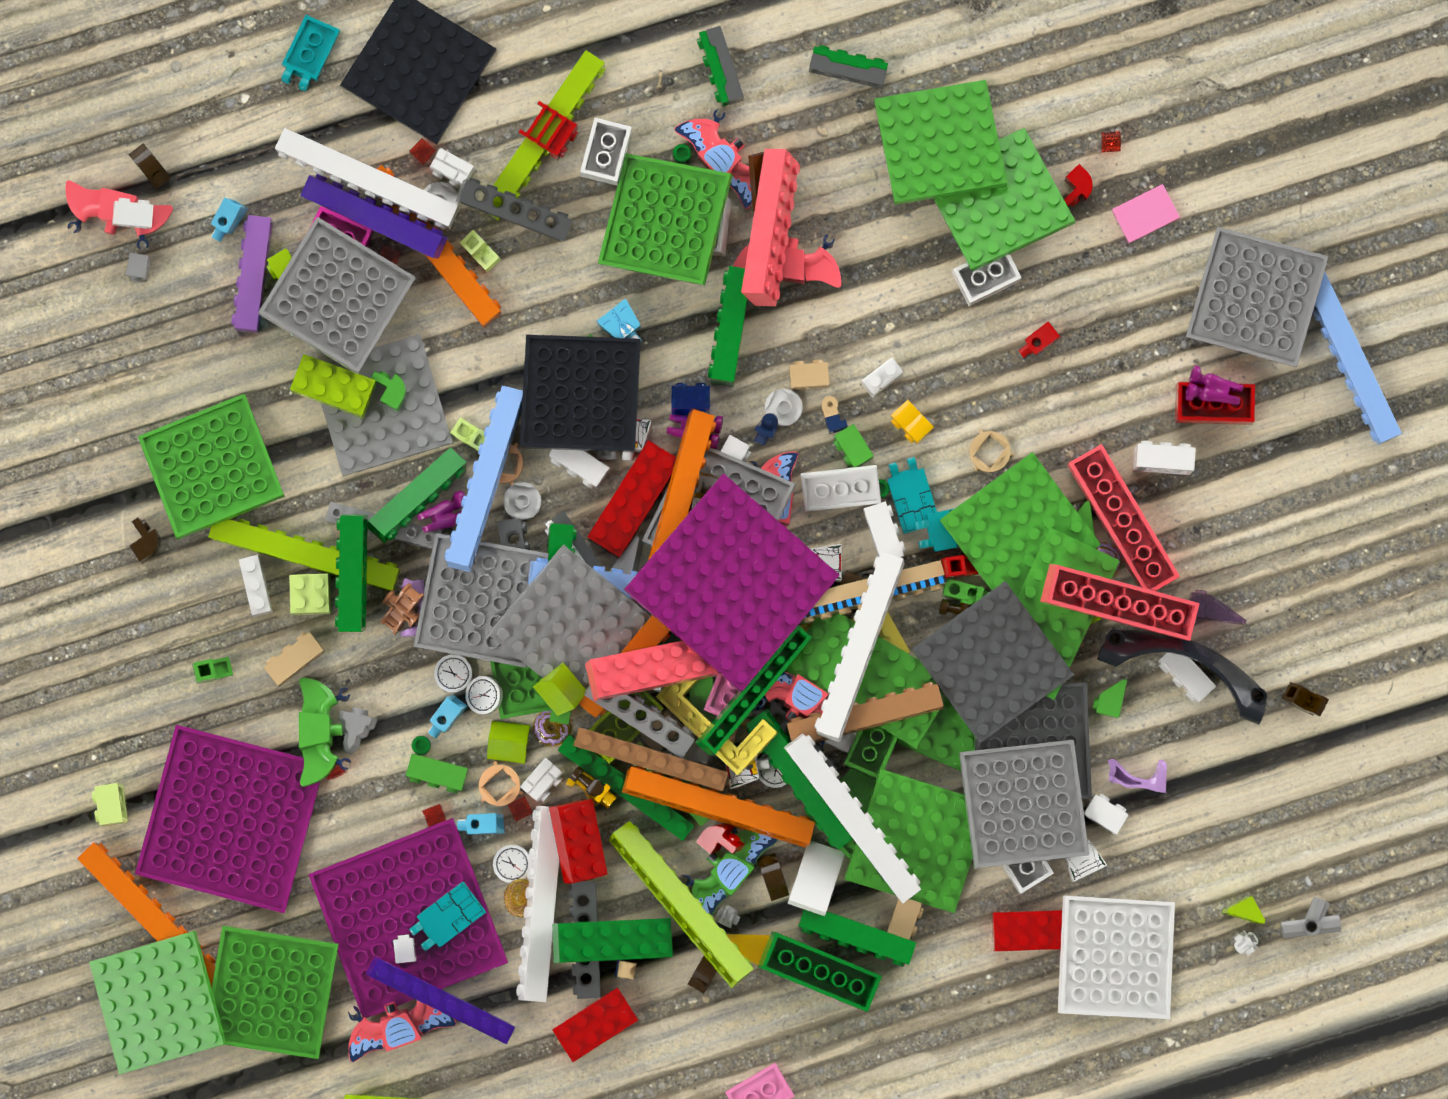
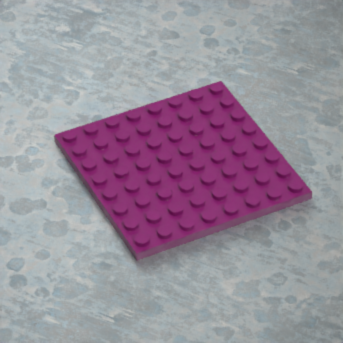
M723 473L623 590L742 692L839 577V574Z
M176 725L135 874L285 914L321 781L310 786H301L300 780L304 769V758Z
M454 818L308 874L334 943H338L337 952L362 1018H369L386 1011L384 1005L390 1002H395L396 1006L415 1000L366 974L375 956L440 989L509 963ZM461 882H464L487 913L442 947H439L436 943L427 951H424L421 944L429 939L423 930L414 936L409 931L412 926L419 922L416 916ZM400 935H409V938H414L416 961L396 963L393 940H398Z

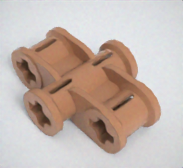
M410 583L401 590L398 596L392 590L382 601V604L388 605L390 609L380 623L387 625L393 630L394 635L403 628L406 621L412 628L419 620L420 613H417L414 609L423 599L424 594H419L411 587L412 584Z

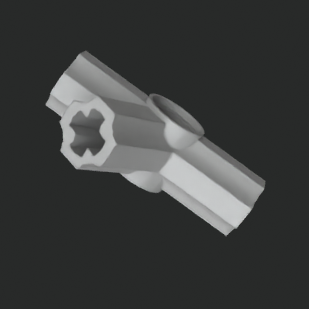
M1313 897L1305 919L1280 922L1282 938L1341 932L1339 915L1325 916L1330 903ZM1309 921L1315 924L1313 932H1309L1306 928Z

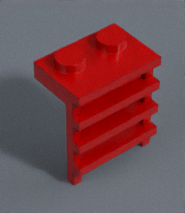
M538 101L537 105L542 107L540 113L527 132L520 129L518 133L548 151L551 157L558 161L560 157L563 158L567 153L569 142H574L579 134L577 132L578 126L556 110ZM545 112H550L552 114L535 139L531 136L532 132ZM558 117L561 119L560 124L546 145L540 142L554 119Z

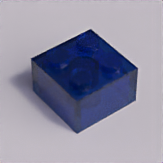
M676 383L675 386H671L672 414L688 416L689 412L693 409L710 414V386H706V383H695V386H687V383Z

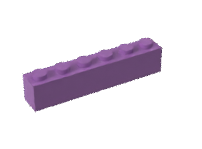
M248 215V220H244L243 231L246 232V236L241 242V250H244L243 258L240 257L239 259L241 275L237 276L236 287L239 288L238 295L234 297L236 314H232L231 321L236 331L259 333L261 315L258 312L263 304L266 266L268 264L267 259L273 220L270 217Z

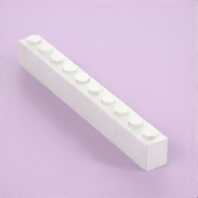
M284 128L275 147L279 157L286 160L289 158L294 159L297 165L304 168L306 166L312 167L313 172L322 176L325 173L331 176L330 179L337 183L343 181L352 190L358 191V189L365 191L366 196L373 199L375 197L383 199L382 203L392 207L393 204L399 206L400 211L406 214L412 212L417 215L416 218L424 222L430 220L439 229H450L459 211V207L456 204Z
M881 552L880 557L877 556L874 561V574H870L867 585L869 587L867 593L863 592L860 601L862 607L856 611L854 621H856L855 626L850 628L847 638L850 640L848 645H844L841 657L843 659L841 664L838 663L835 668L834 674L836 678L829 685L828 692L830 694L828 700L825 699L821 708L823 714L821 718H817L815 723V729H817L816 732L819 736L840 742L904 567L903 558Z
M802 733L784 747L898 899L902 903L906 902L921 890L918 886L921 882L915 874H909L907 871L909 866L903 858L899 860L896 857L897 850L891 843L887 845L884 841L886 836L880 828L875 829L871 824L874 820L868 812L865 814L860 809L862 804L856 797L852 798L848 792L851 790L844 781L840 783L837 779V776H839L838 772L833 766L828 767L825 763L828 759L822 751L817 752L813 746L816 743L809 735L805 736Z
M536 806V810L533 811L534 829L531 831L533 844L529 851L531 866L527 872L529 887L526 888L525 893L527 906L524 908V918H526L525 926L522 928L524 942L520 949L522 964L518 969L520 984H518L516 992L517 996H519L518 1000L546 1002L559 856L549 807Z

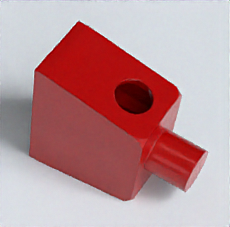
M1048 321L1025 339L1027 344L1018 351L1024 359L1033 353L1038 356L1060 340L1061 337ZM1040 339L1041 344L1038 347H1035L1034 341Z

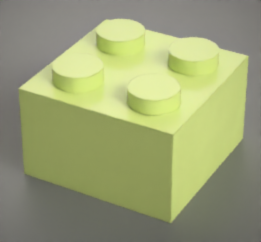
M328 573L289 575L290 613L292 615L331 614L330 575Z
M114 783L95 786V791H92L93 802L97 803V810L95 811L96 822H99L101 826L128 823L123 785Z

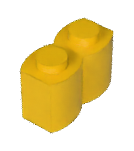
M909 400L891 415L892 425L897 430L901 428L906 433L904 437L911 444L913 442L918 444L934 429L933 425Z

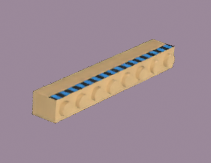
M941 560L902 570L892 599L901 601L906 599L908 595L913 594L916 597L923 595L924 591L931 590L936 592L942 590L947 581ZM868 579L829 588L801 621L803 625L814 622L816 618L821 617V620L833 617L832 614L840 613V615L850 613L852 609L858 608L860 610L862 607V603H860L863 592L867 593L869 587L867 585Z

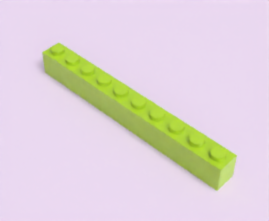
M585 50L548 106L572 121L574 118L572 114L576 109L579 110L585 102L583 100L585 95L593 91L596 79H601L606 71L604 68L605 62ZM545 112L532 132L531 136L535 139L552 114L550 112ZM558 117L554 119L540 142L546 145L560 124L561 119ZM525 138L493 186L498 188L497 191L501 193L505 191L511 192L516 195L515 198L519 199L521 195L519 192L522 187L526 188L532 179L530 177L533 171L537 172L542 165V158L550 153ZM499 197L493 199L495 207L498 208L501 205ZM490 215V216H492L493 218H495V219L498 220V221L501 220V219L498 218V217H495V216H493V215Z
M228 519L211 526L208 537L212 540L339 576V569H336V558H339V550L336 549V546L331 545L330 548L323 547L324 543L313 540L312 543L305 541L304 537L294 535L292 538L286 536L287 532L277 529L275 532L268 531L269 527L260 524L254 527L250 525L249 521L239 519L238 522ZM368 556L367 585L390 592L392 590L395 591L401 571L396 568L397 564L391 562L381 564L378 563L379 559Z
M629 821L612 833L608 841L728 985L733 988L749 976L754 970L751 962L744 958L739 952L738 946L729 940L726 932L718 927L712 915L703 909L701 902L693 897L685 884H682L677 878L676 872L670 869L665 863L664 858L653 849L651 842L641 835L639 828Z

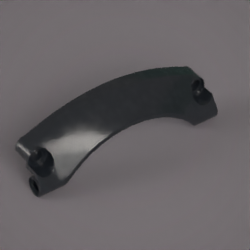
M1111 630L1105 636V641L1100 649L1097 660L1117 667L1129 659L1150 653H1172L1191 658L1209 668L1223 681L1235 700L1240 718L1257 725L1261 723L1267 704L1266 691L1241 668L1216 651L1193 640H1181L1147 630ZM1111 634L1118 635L1119 642L1117 644L1110 642L1109 637ZM1254 692L1261 693L1262 700L1260 702L1254 701Z

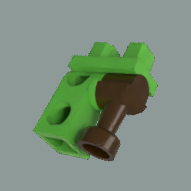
M947 578L942 597L961 601L960 605H951L949 600L942 599L939 614L946 615L947 612L959 615L989 592L985 591L984 587Z

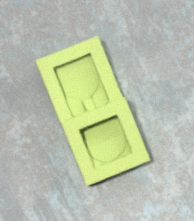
M474 230L460 242L461 246L487 273L501 260Z
M459 417L450 431L451 435L476 451L479 450L481 443L484 444L486 438L484 437V431L476 428L461 417Z

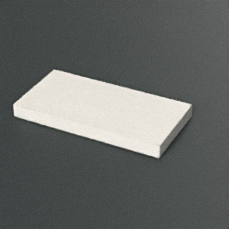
M877 465L801 473L805 512L881 503Z
M810 841V844L805 849L788 904L825 916L845 854L840 850Z

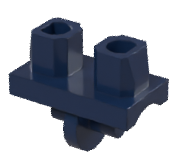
M765 414L756 425L755 431L758 433L754 440L755 442L765 446L769 437L772 438L778 429L776 427L778 425V418L775 414Z

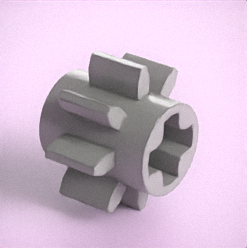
M725 905L724 909L719 908L716 915L719 917L718 923L729 928L732 927V924L737 925L740 919L737 916L739 910Z

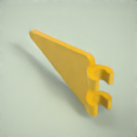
M727 934V937L738 946L739 952L744 958L758 965L770 935Z

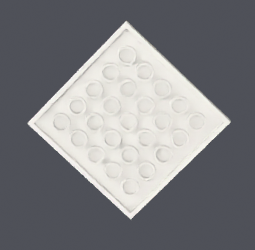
M1063 896L1058 1013L1170 1019L1175 902Z

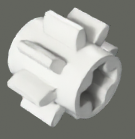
M1244 930L1234 938L1236 940L1234 943L1235 949L1240 954L1246 953L1249 956L1258 949L1256 946L1258 939L1252 932L1246 933Z

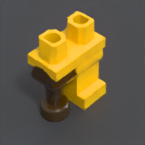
M579 766L566 782V785L571 789L576 785L584 791L588 799H593L596 807L600 803L608 810L617 798L609 792L611 788L609 785L606 784L603 787L600 780L593 779Z

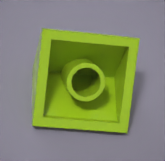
M564 662L533 686L557 716L575 709L586 691Z
M492 721L488 737L487 759L525 764L530 725Z
M1247 896L1222 911L1223 914L1257 924H1265V918L1253 896Z

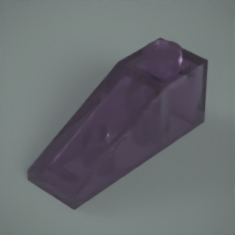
M1196 589L1195 592L1190 593L1189 600L1200 603L1196 618L1238 625L1246 624V619L1212 595H1208L1207 591Z

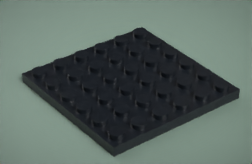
M393 0L341 82L340 87L437 145L497 49L417 0Z
M526 334L520 448L635 453L641 339Z

